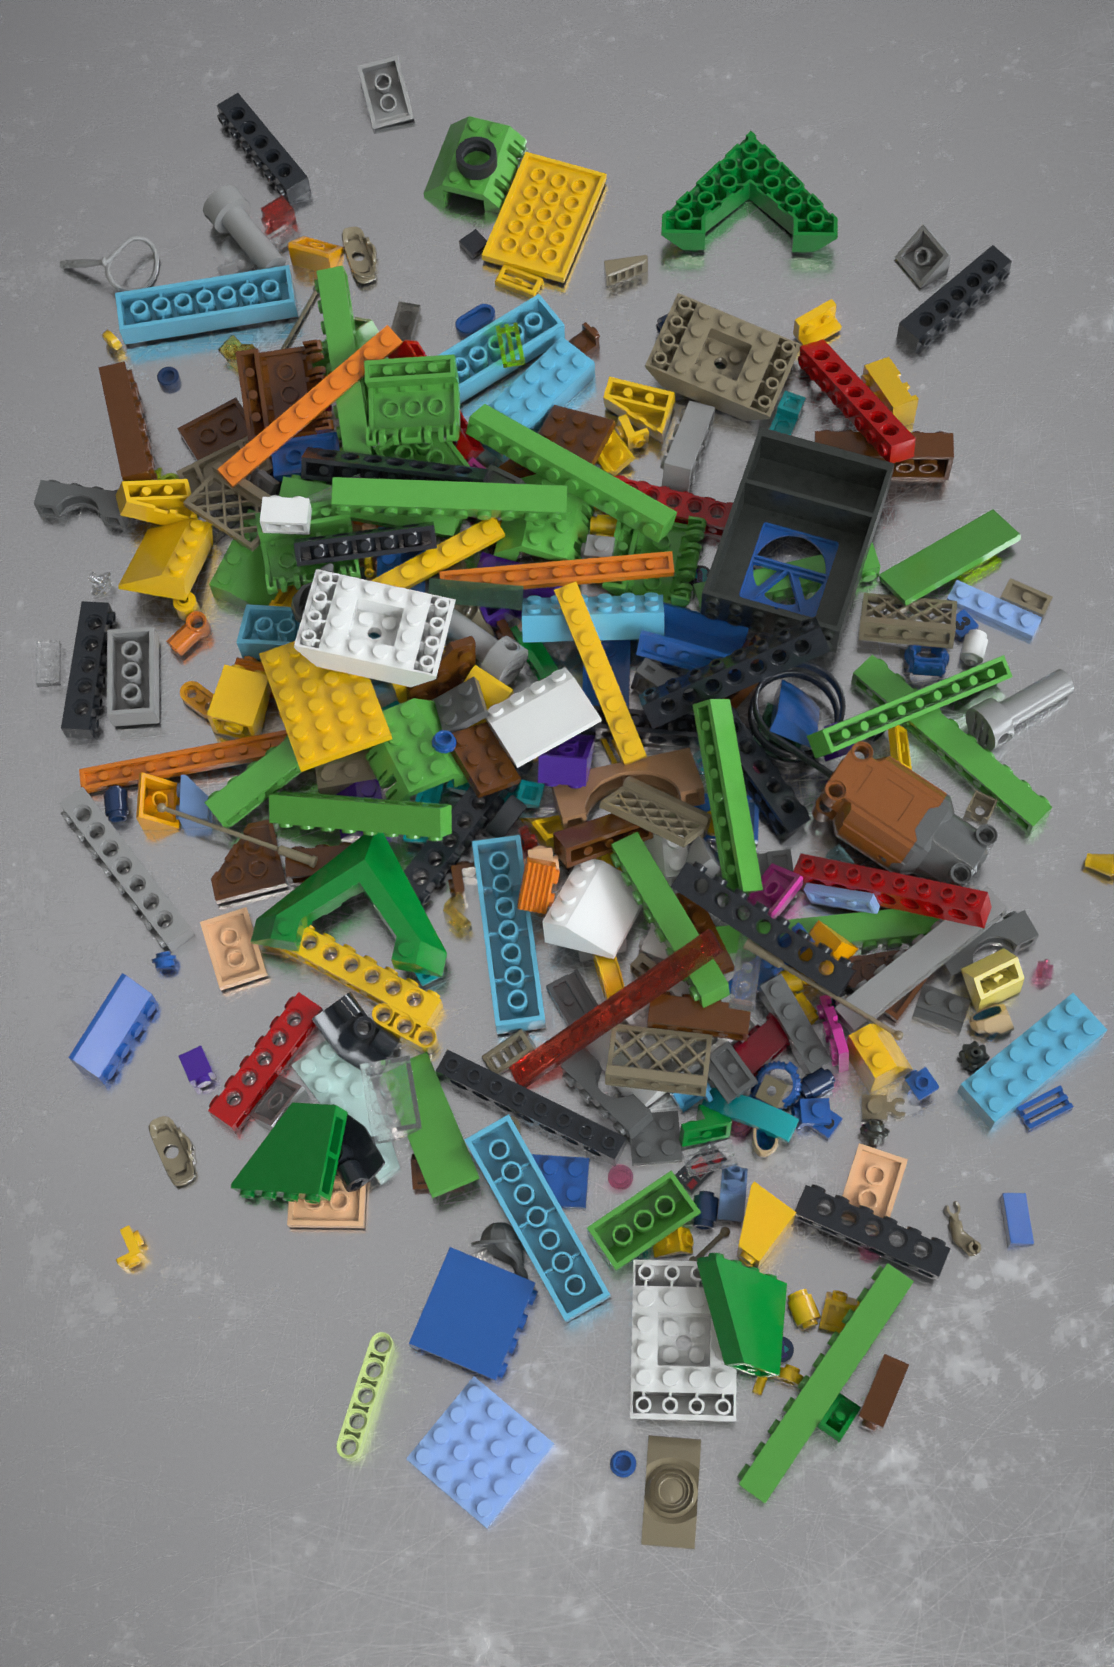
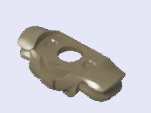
M359 227L345 228L341 235L342 243L352 274L359 283L367 284L375 279L376 248L370 242L369 237L364 236L362 229ZM354 253H361L364 259L362 261H355L352 255Z
M167 1116L152 1120L148 1126L149 1132L168 1177L175 1186L188 1184L194 1178V1167L192 1164L194 1158L191 1149L192 1143L189 1137H186L180 1127L177 1128L173 1120ZM170 1145L177 1147L179 1151L178 1155L172 1159L164 1155V1149Z

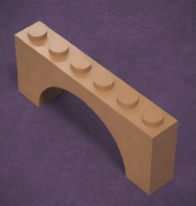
M690 747L648 756L625 766L623 762L592 768L590 769L586 787L582 786L575 789L568 787V785L560 784L551 787L563 830L587 822L588 815L593 806L605 796L621 788L625 778L628 776L692 806L705 804L704 786Z

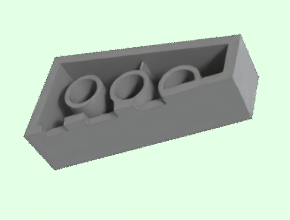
M689 400L687 408H682L679 418L681 423L680 425H675L673 437L675 438L674 440H669L667 446L668 455H664L661 461L660 469H664L662 486H667L679 492H689L690 484L693 485L697 465L700 464L703 448L706 446L713 425L715 407Z

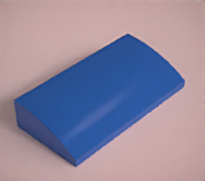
M782 679L774 696L770 731L811 748L807 735L818 731L820 708L804 691Z

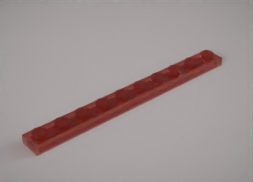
M707 929L511 1065L509 1068L516 1083L527 1088L724 952L714 932Z

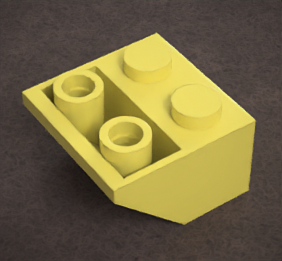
M1005 948L961 969L975 1012L1020 993L1025 979L1018 957Z

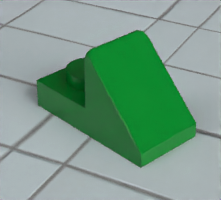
M699 1104L696 1116L697 1121L692 1120L681 1124L679 1135L682 1147L730 1138L732 1120L715 1110Z
M839 1393L817 1428L837 1442H840L861 1407Z

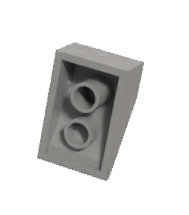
M398 55L357 66L373 130L414 119Z

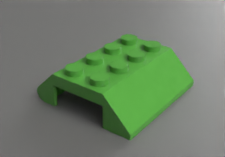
M471 116L451 124L424 190V196L445 200L447 192L484 200L485 211L500 213L503 202L506 199L502 192L509 191L519 165L515 157H522L527 144L526 139L511 126ZM484 137L494 144L497 150V168L488 178L471 180L465 178L459 172L456 162V149L465 139ZM474 151L465 156L464 161L470 165H481L489 160V155L481 151Z
M455 354L364 361L365 384L369 390V427H365L367 447L378 446V442L380 446H386L388 437H392L394 445H400L401 440L402 444L423 443V439L425 443H431L433 434L438 435L439 442H445L446 436L448 442L458 441L461 429L460 385Z
M538 474L520 478L526 484L555 485ZM567 491L566 520L556 523L549 522L547 519H538L535 522L525 521L524 518H515L512 521L502 520L501 528L505 533V537L497 541L494 556L515 562L519 552L553 561L582 559L580 556L582 543H586L587 534H589L590 521L588 519H591L594 506Z
M332 500L311 503L310 534L306 535L263 533L260 524L261 512L255 513L266 572L265 580L268 595L279 593L278 589H281L282 593L287 592L288 586L294 585L296 590H299L302 587L301 585L313 582L316 569H320L329 563H332L334 566L333 573L361 579L358 559L298 567L296 563L295 539L353 532L350 514L340 515L337 512H333Z
M689 516L688 524L674 522L669 533L657 543L617 520L614 533L616 542L613 556L672 551L674 576L603 582L602 587L615 596H621L624 593L644 595L654 592L658 595H663V602L679 607L689 605L693 587L687 582L695 579L702 547L696 542L704 538L707 521L703 518Z
M413 698L382 711L392 740L375 745L365 757L381 788L390 787L385 793L387 799L410 801L411 796L451 780L454 788L468 782L451 752L439 753L432 747L433 737L437 732L442 731L435 701Z

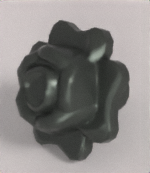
M973 1041L971 1044H963V1051H960L958 1054L962 1059V1066H969L971 1071L981 1068L986 1064L985 1061H988L990 1058L986 1053V1046H979L977 1041Z
M869 1119L860 1128V1131L869 1137L868 1144L872 1146H877L879 1138L888 1136V1133H890V1130L885 1128V1123L881 1120Z

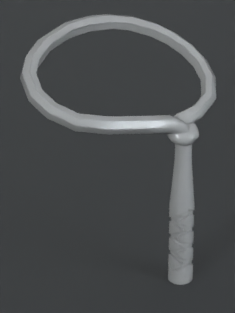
M135 235L124 240L108 257H102L99 260H61L60 267L62 269L102 265L105 267V275L109 283L116 290L124 292L148 288L152 285L158 274L159 255L152 241L147 237ZM133 241H141L150 247L153 254L154 264L151 277L139 288L130 289L122 287L111 276V262L125 246Z

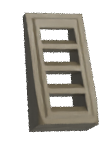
M647 255L604 261L606 286L614 285L648 271Z
M520 1029L481 1057L489 1070L500 1075L537 1053L538 1049L525 1030ZM519 1041H523L526 1046L525 1050L522 1049ZM512 1045L514 1046V1048H515L516 1051L518 1052V1054H517L516 1056L513 1054V1052H512L511 1049H510V1047H511ZM502 1051H505V1053L510 1059L509 1061L506 1062L503 1055L501 1054ZM495 1055L501 1063L500 1067H497L492 1059Z

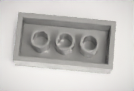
M154 627L107 630V716L112 726L160 723L159 637Z

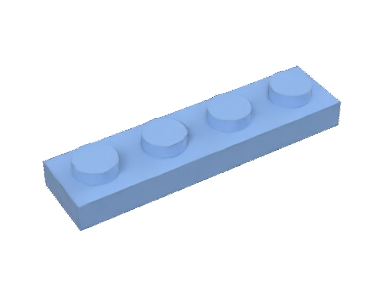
M956 580L947 598L950 601H957L958 608L965 609V611L1030 640H1032L1042 620V617L959 580Z

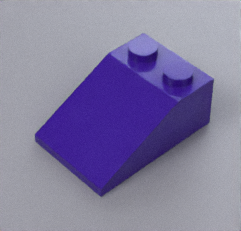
M577 734L541 754L538 762V783H544V785L550 787L558 786V784L568 785V787L575 789L582 786L586 787L596 735Z

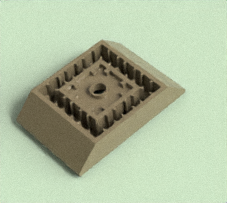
M678 293L648 357L645 368L662 387L705 405L713 406L715 409L743 421L766 420L771 417L801 344ZM722 362L726 368L718 369L714 363Z

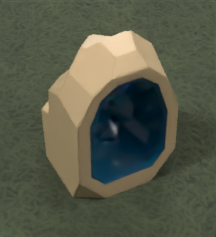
M1004 1004L984 1008L973 1014L969 1020L970 1027L978 1034L1004 1035L1014 1030L1010 1015Z
M753 1127L752 1146L754 1152L759 1157H768L773 1154L778 1147V1139L768 1136L764 1131Z

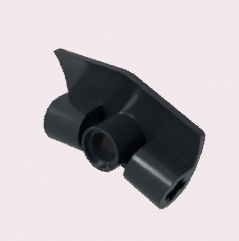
M351 992L312 1018L316 1027L340 1058L374 1079L400 1041V1038L374 1023ZM359 1022H364L368 1025L369 1031L366 1035L358 1032L357 1024Z
M347 1114L340 1150L342 1153L338 1160L336 1172L346 1191L353 1192L368 1183L385 1165V1161L367 1128Z

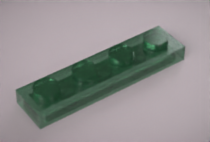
M430 578L428 594L455 599V605L522 611L524 586Z

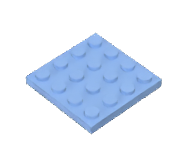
M473 1376L406 1460L488 1529L555 1444Z

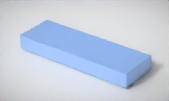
M806 883L804 888L812 904L878 914L880 908L874 893Z

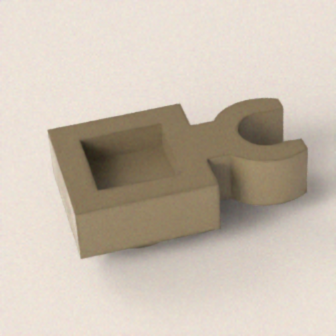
M861 1095V1122H867L869 1119L887 1122L888 1115L896 1119L904 1118L905 1112L896 1111L895 1106L904 1105L905 1099L895 1098L892 1102H887V1095Z

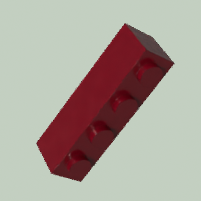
M771 1012L766 1016L767 1021L763 1025L757 1024L749 1031L747 1041L743 1043L738 1041L733 1046L754 1077L759 1074L758 1071H761V1067L775 1060L790 1046L783 1028Z

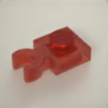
M528 825L518 828V835H520L521 846L525 856L528 857V850H533L534 847L538 846L534 833L530 834Z

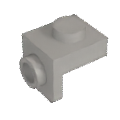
M587 534L586 543H582L581 557L588 559L613 556L616 542L615 537Z

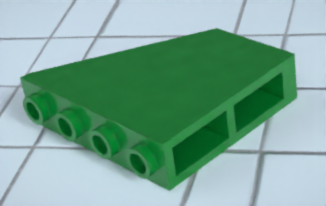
M292 1102L233 1180L231 1189L239 1192L240 1197L254 1199V1196L257 1195L261 1196L262 1199L275 1201L276 1197H283V1200L289 1202H298V1199H305V1202L320 1204V1200L330 1201L348 1112L337 1105Z
M709 1253L706 1257L697 1258L698 1270L724 1365L759 1378L780 1376L787 1283L778 1280L776 1275L760 1273L758 1268L745 1267L741 1261L728 1260L721 1253Z

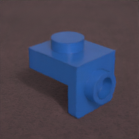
M926 1067L919 1071L915 1069L907 1074L902 1085V1089L907 1096L913 1093L918 1101L939 1089V1085Z
M829 1098L799 1099L791 1109V1115L799 1119L796 1129H802L804 1126H821L832 1123Z

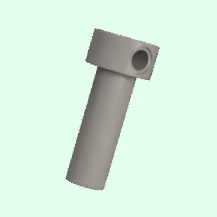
M232 185L223 186L207 198L203 207L204 216L214 225V228L219 233H230L259 270L285 266L286 261L249 216L251 205L241 195L238 188Z
M454 608L447 638L455 641L473 636L476 642V659L482 663L481 669L505 685L511 683L523 668L528 657V650L509 636L502 637L500 640L496 639Z
M1057 669L1001 702L993 698L985 699L967 710L966 723L968 729L983 749L994 750L1014 737L1015 726L1071 695L1074 692L1073 681L1067 672Z

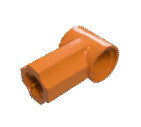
M192 612L188 615L186 623L166 642L173 651L182 656L199 639H204L210 634L211 625L202 612ZM197 623H203L201 627L194 628Z

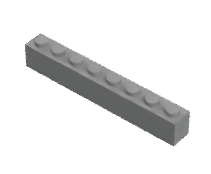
M988 886L985 887L982 891L988 892L992 908L984 928L939 919L931 926L930 929L932 931L925 936L920 934L912 941V947L907 951L904 949L900 950L892 958L894 960L888 966L885 964L881 965L873 973L875 975L868 982L866 979L861 981L854 988L855 992L849 997L844 995L841 998L876 1019L1005 916L1007 907ZM838 1001L835 1003L838 1019L851 1034L871 1023V1021Z

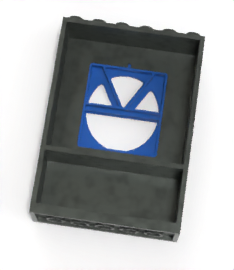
M760 427L702 591L701 615L711 620L719 619L726 621L732 626H744L754 632H765L773 636L782 629H790L799 625L805 619L816 617L830 651L836 653L890 488L894 463ZM785 536L801 537L813 543L820 550L825 561L826 574L762 557L758 554L765 545L777 538ZM754 565L777 571L760 586L756 585L753 576ZM788 575L796 603L793 605L779 604L769 600L764 594ZM799 577L821 583L822 585L811 598L806 600ZM798 640L796 643L801 644L804 640Z

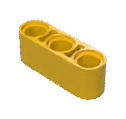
M380 1003L373 1008L372 1018L374 1023L400 1038L402 1043L421 1053L427 1052L431 1054L437 1049V1035L434 1029L386 1003ZM382 1013L390 1014L389 1019L386 1021H379L378 1017ZM407 1024L411 1026L410 1031L407 1033L399 1031L402 1025ZM424 1036L433 1038L429 1044L424 1045L420 1043Z

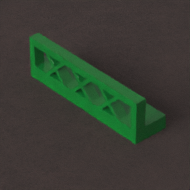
M517 625L510 628L515 641L528 650V657L525 663L536 681H541L550 676L554 671L559 670L542 642H523L522 631L520 632Z

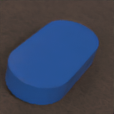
M480 304L463 314L455 322L457 334L467 338L492 323L496 319L495 309L489 304Z

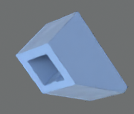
M181 775V783H177V797L180 798V805H176L175 810L212 823V812L204 803L208 800L209 796L187 775ZM176 815V819L180 821L183 828L208 827Z
M736 1165L722 1166L718 1219L743 1222L748 1168H741Z

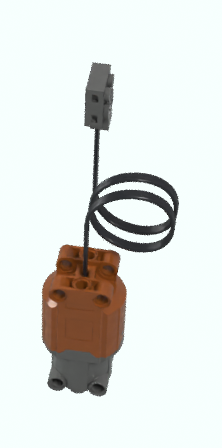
M645 658L636 670L630 688L638 694H642L648 688H656L665 684L667 680L680 676L670 670H665L658 661ZM809 661L795 666L811 670L825 678L836 691L839 704L832 690L823 681L806 672L786 670L758 683L748 707V722L754 737L763 747L775 755L788 759H801L800 761H784L767 753L771 763L782 768H799L809 764L830 778L812 808V816L816 821L827 822L832 819L836 837L887 871L904 875L914 873L923 879L962 887L968 885L997 841L998 832L992 825L983 824L975 828L954 814L955 811L950 795L891 756L874 759L872 757L873 749L867 742L859 741L855 743L833 772L816 761L818 758H815L812 749L803 752L776 733L771 732L760 715L758 696L760 691L769 683L787 677L803 679L817 686L831 702L834 711V723L843 721L846 709L844 692L836 678L826 669ZM687 689L685 690V693H689L693 689ZM667 698L662 702H669L671 699ZM754 718H755V720H756L758 726L760 727V729H761L771 740H773L774 742H776L777 744H779L780 746H782V747L785 748L786 750L780 749V748L776 747L775 745H773L772 743H770V742L760 733V731L758 730V728H757V726H756V724H755ZM855 752L862 753L865 759L857 758ZM819 805H826L830 812H823Z

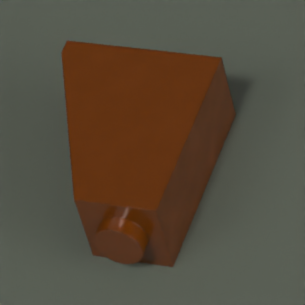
M887 1354L883 1355L857 1417V1420L862 1422L861 1427L875 1432L876 1429L880 1431L883 1429L909 1364Z

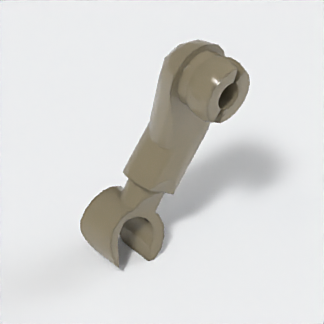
M957 1201L953 1202L955 1207L954 1214L950 1212L948 1204L945 1205L943 1211L947 1217H950L949 1227L952 1241L969 1256H975L980 1253L981 1244L963 1230L962 1220H959L958 1215L961 1210L960 1204Z

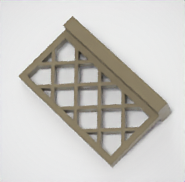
M218 461L212 467L214 472L183 502L184 506L253 552L261 544L257 526L244 527L243 520L255 519V513H260L259 510L261 511L262 498L270 497L271 495L245 478L232 488L217 472V469L223 465ZM215 481L222 487V490L209 491V487ZM235 494L238 496L239 501L226 503L225 495ZM222 496L223 503L210 504L209 497ZM206 498V505L196 506L193 503L197 499ZM254 506L256 512L243 514L242 507ZM239 507V515L227 516V508ZM223 509L222 517H212L210 515L211 510ZM240 520L241 528L230 529L227 527V522ZM257 532V537L252 542H249L244 537V533Z
M864 593L859 640L953 649L957 601L919 598L905 606L895 595ZM868 601L878 602L879 605L873 607L871 604L868 603ZM901 604L903 607L896 609L892 605ZM923 606L927 609L920 611L916 607ZM945 608L952 610L944 614L939 609ZM887 609L891 613L883 615L880 611ZM910 611L914 615L908 618L904 613ZM933 613L937 618L931 620L927 615Z
M630 776L625 778L621 788L603 799L599 808L683 848L698 836L702 839L706 837L712 819L711 814Z
M612 1023L605 1071V1085L706 1097L712 1035ZM617 1032L628 1033L632 1039L621 1045L616 1039ZM646 1035L653 1036L657 1041L649 1048H646L640 1041ZM670 1038H675L682 1045L672 1051L665 1042ZM695 1041L707 1042L706 1049L699 1054L690 1045ZM636 1043L643 1052L632 1058L626 1049ZM662 1046L668 1055L658 1061L651 1052ZM686 1048L693 1058L683 1064L676 1055ZM621 1052L629 1060L623 1066L612 1065L613 1058ZM646 1055L654 1063L648 1069L641 1068L637 1063ZM671 1058L679 1066L674 1072L666 1071L662 1066ZM697 1061L704 1069L703 1075L692 1074L687 1068Z

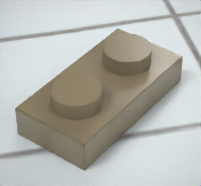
M1012 578L1009 579L1000 599L1042 617V619L1053 596Z

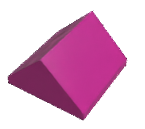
M772 863L761 876L763 890L749 893L747 899L754 904L757 901L770 908L768 913L776 918L783 912L802 887L803 877Z

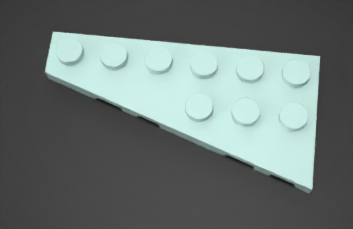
M326 1040L291 1065L320 1104H335L367 1128L385 1161V1165L375 1175L379 1182H382L400 1168L369 1075L340 1058Z

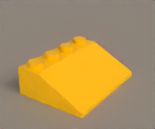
M187 519L148 529L124 573L118 589L186 601L213 546L212 524L202 520Z

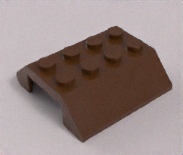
M321 340L303 341L304 346L260 352L258 348L235 352L249 442L327 377L322 375L326 373L325 367L317 366L313 368V363L324 359V355L321 353L323 351ZM323 411L292 438L333 431V420L329 419L332 417V412Z

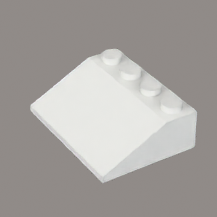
M566 667L554 671L550 676L541 681L534 682L523 691L515 693L503 702L491 706L487 710L489 716L485 718L500 745L517 768L602 721Z
M597 859L575 865L542 921L545 942L614 959L643 907L642 904L637 905L631 885L628 887L625 885L621 876L623 872Z

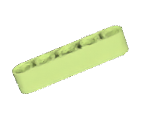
M384 1332L376 1333L369 1342L337 1441V1452L346 1461L352 1462L357 1460L363 1452L394 1356V1341ZM381 1340L389 1341V1347L384 1352L376 1351V1345ZM373 1365H378L381 1367L380 1374L374 1378L369 1377V1368ZM363 1391H372L373 1397L368 1403L360 1402V1395ZM363 1416V1426L359 1429L352 1428L351 1422L353 1418ZM349 1441L355 1442L356 1450L350 1455L344 1454V1445Z

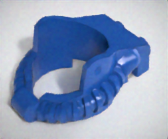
M909 645L904 653L905 662L908 664L907 672L913 675L941 677L945 674V668L950 660L947 650L940 647ZM922 648L931 649V653L938 657L925 658L916 654L920 653Z
M784 1061L769 1062L768 1065L765 1064L764 1067H761V1071H758L759 1074L756 1075L758 1084L751 1088V1094L748 1097L764 1102L755 1096L765 1075L770 1074L775 1069L786 1070L791 1075L793 1081L792 1092L787 1098L782 1100L785 1103L783 1108L786 1109L788 1106H792L791 1104H794L795 1100H798V1095L800 1096L799 1092L802 1089L800 1088L802 1083H800L799 1073L797 1074L796 1072L798 1067L791 1061L788 1064Z

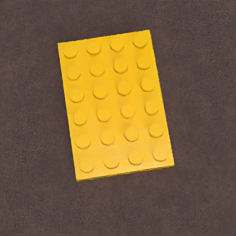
M525 152L482 252V260L501 266L503 264L533 275L564 283L607 180V174Z
M295 641L259 653L301 772L392 740L389 727L370 678L317 667L294 648Z

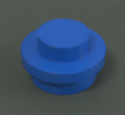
M442 730L433 737L432 747L439 753H449L455 749L456 739L451 732Z
M170 951L157 953L156 958L152 959V963H155L156 969L175 966L174 960H176V955H171Z
M617 1451L611 1457L610 1468L618 1477H629L636 1469V1459L629 1451Z

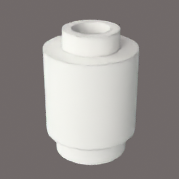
M972 629L965 635L960 658L966 665L976 666L983 662L988 643L987 634L981 630Z

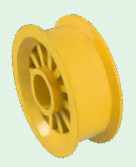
M592 954L606 1003H608L610 998L626 994L616 956L612 959Z

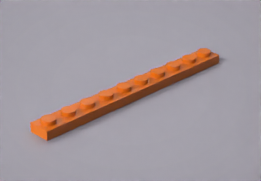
M388 325L220 466L217 472L234 488L365 376L364 361L385 359L402 345V340Z
M672 551L439 571L441 596L557 587L577 582V585L672 577L674 576Z
M286 730L82 768L79 769L80 785L87 793L108 790L111 786L124 787L138 784L139 773L141 772L166 779L259 761L265 756L267 750L281 744L288 734Z

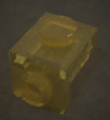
M231 335L218 351L231 366H237L236 351L256 348L253 344H241L234 335Z
M459 893L455 898L451 897L444 904L443 913L444 917L449 921L447 923L454 932L458 933L460 931L466 936L472 930L471 922L458 911L465 904L464 897Z

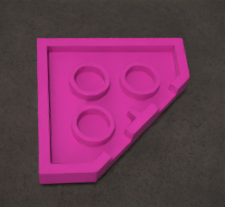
M828 995L819 996L820 1005H816L819 1020L824 1019L825 1021L822 1022V1030L825 1042L830 1044L829 1056L832 1059V1066H837L839 1073L849 1071V1050L840 1023H837V1013L834 1006L830 1005L832 1002Z

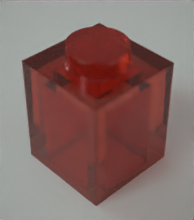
M282 195L261 208L263 216L261 222L267 230L271 229L275 236L297 223L294 209Z

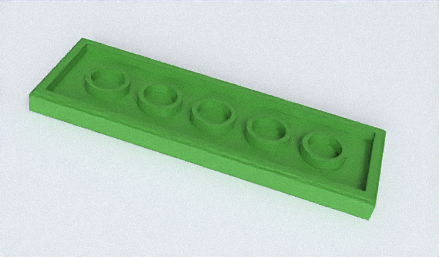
M992 509L879 574V580L907 606L1020 541L1021 535Z
M425 1052L381 1070L432 1198L480 1179L428 1053Z

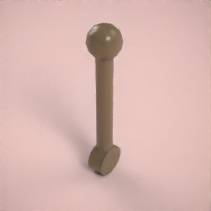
M728 1227L721 1228L720 1234L698 1255L690 1257L689 1261H697V1258L703 1257L723 1237L729 1236L730 1229Z

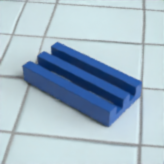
M1060 1085L1017 1107L1016 1111L1028 1131L1073 1109L1074 1106L1068 1101V1096L1064 1094L1063 1088ZM1058 1094L1059 1097L1027 1114L1024 1113L1025 1110ZM1061 1102L1064 1104L1063 1107L1030 1123V1118L1058 1105Z

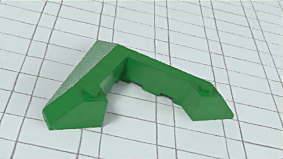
M750 131L740 144H736L725 155V158L721 161L719 160L696 182V186L690 192L684 193L670 211L667 210L662 214L661 236L682 250H705V232L750 199L792 234V252H815L838 238V218L833 213L830 214L824 208V204L813 193L810 194L804 188L805 184L783 162H780L765 144L762 145L756 139V135Z
M379 832L376 835H362L256 919L251 938L252 944L299 952L305 928L313 924L312 922L322 915H327L340 907L341 903L352 896L355 897L363 892L396 940L391 958L394 969L442 977L447 958V952L384 833Z

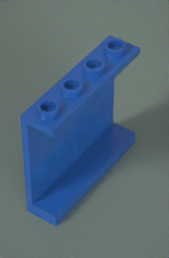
M663 602L664 636L642 630L636 655L688 670L701 668L708 665L714 659L724 658L731 655L735 650L742 648L746 642L749 628L732 626L726 621L719 619L711 620L701 615L700 612Z
M450 1247L410 1339L409 1347L418 1351L422 1349L486 1376L496 1383L498 1377L503 1379L508 1364L504 1362L507 1354H513L518 1339L514 1338L518 1328L523 1330L528 1315L524 1314L527 1305L533 1306L538 1294V1291L534 1290L536 1283Z

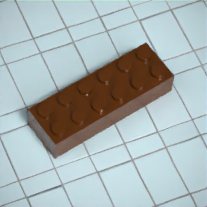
M125 361L98 367L122 480H158L157 473L154 470L156 467L154 458L150 451L152 449L151 443L146 433L148 429L145 418L142 415L144 411L141 400H139L140 393L132 369H127Z
M853 430L815 431L814 442L886 461L860 432ZM944 431L935 433L910 432L916 438L914 457L894 463L891 479L949 480L954 460L953 433H946Z

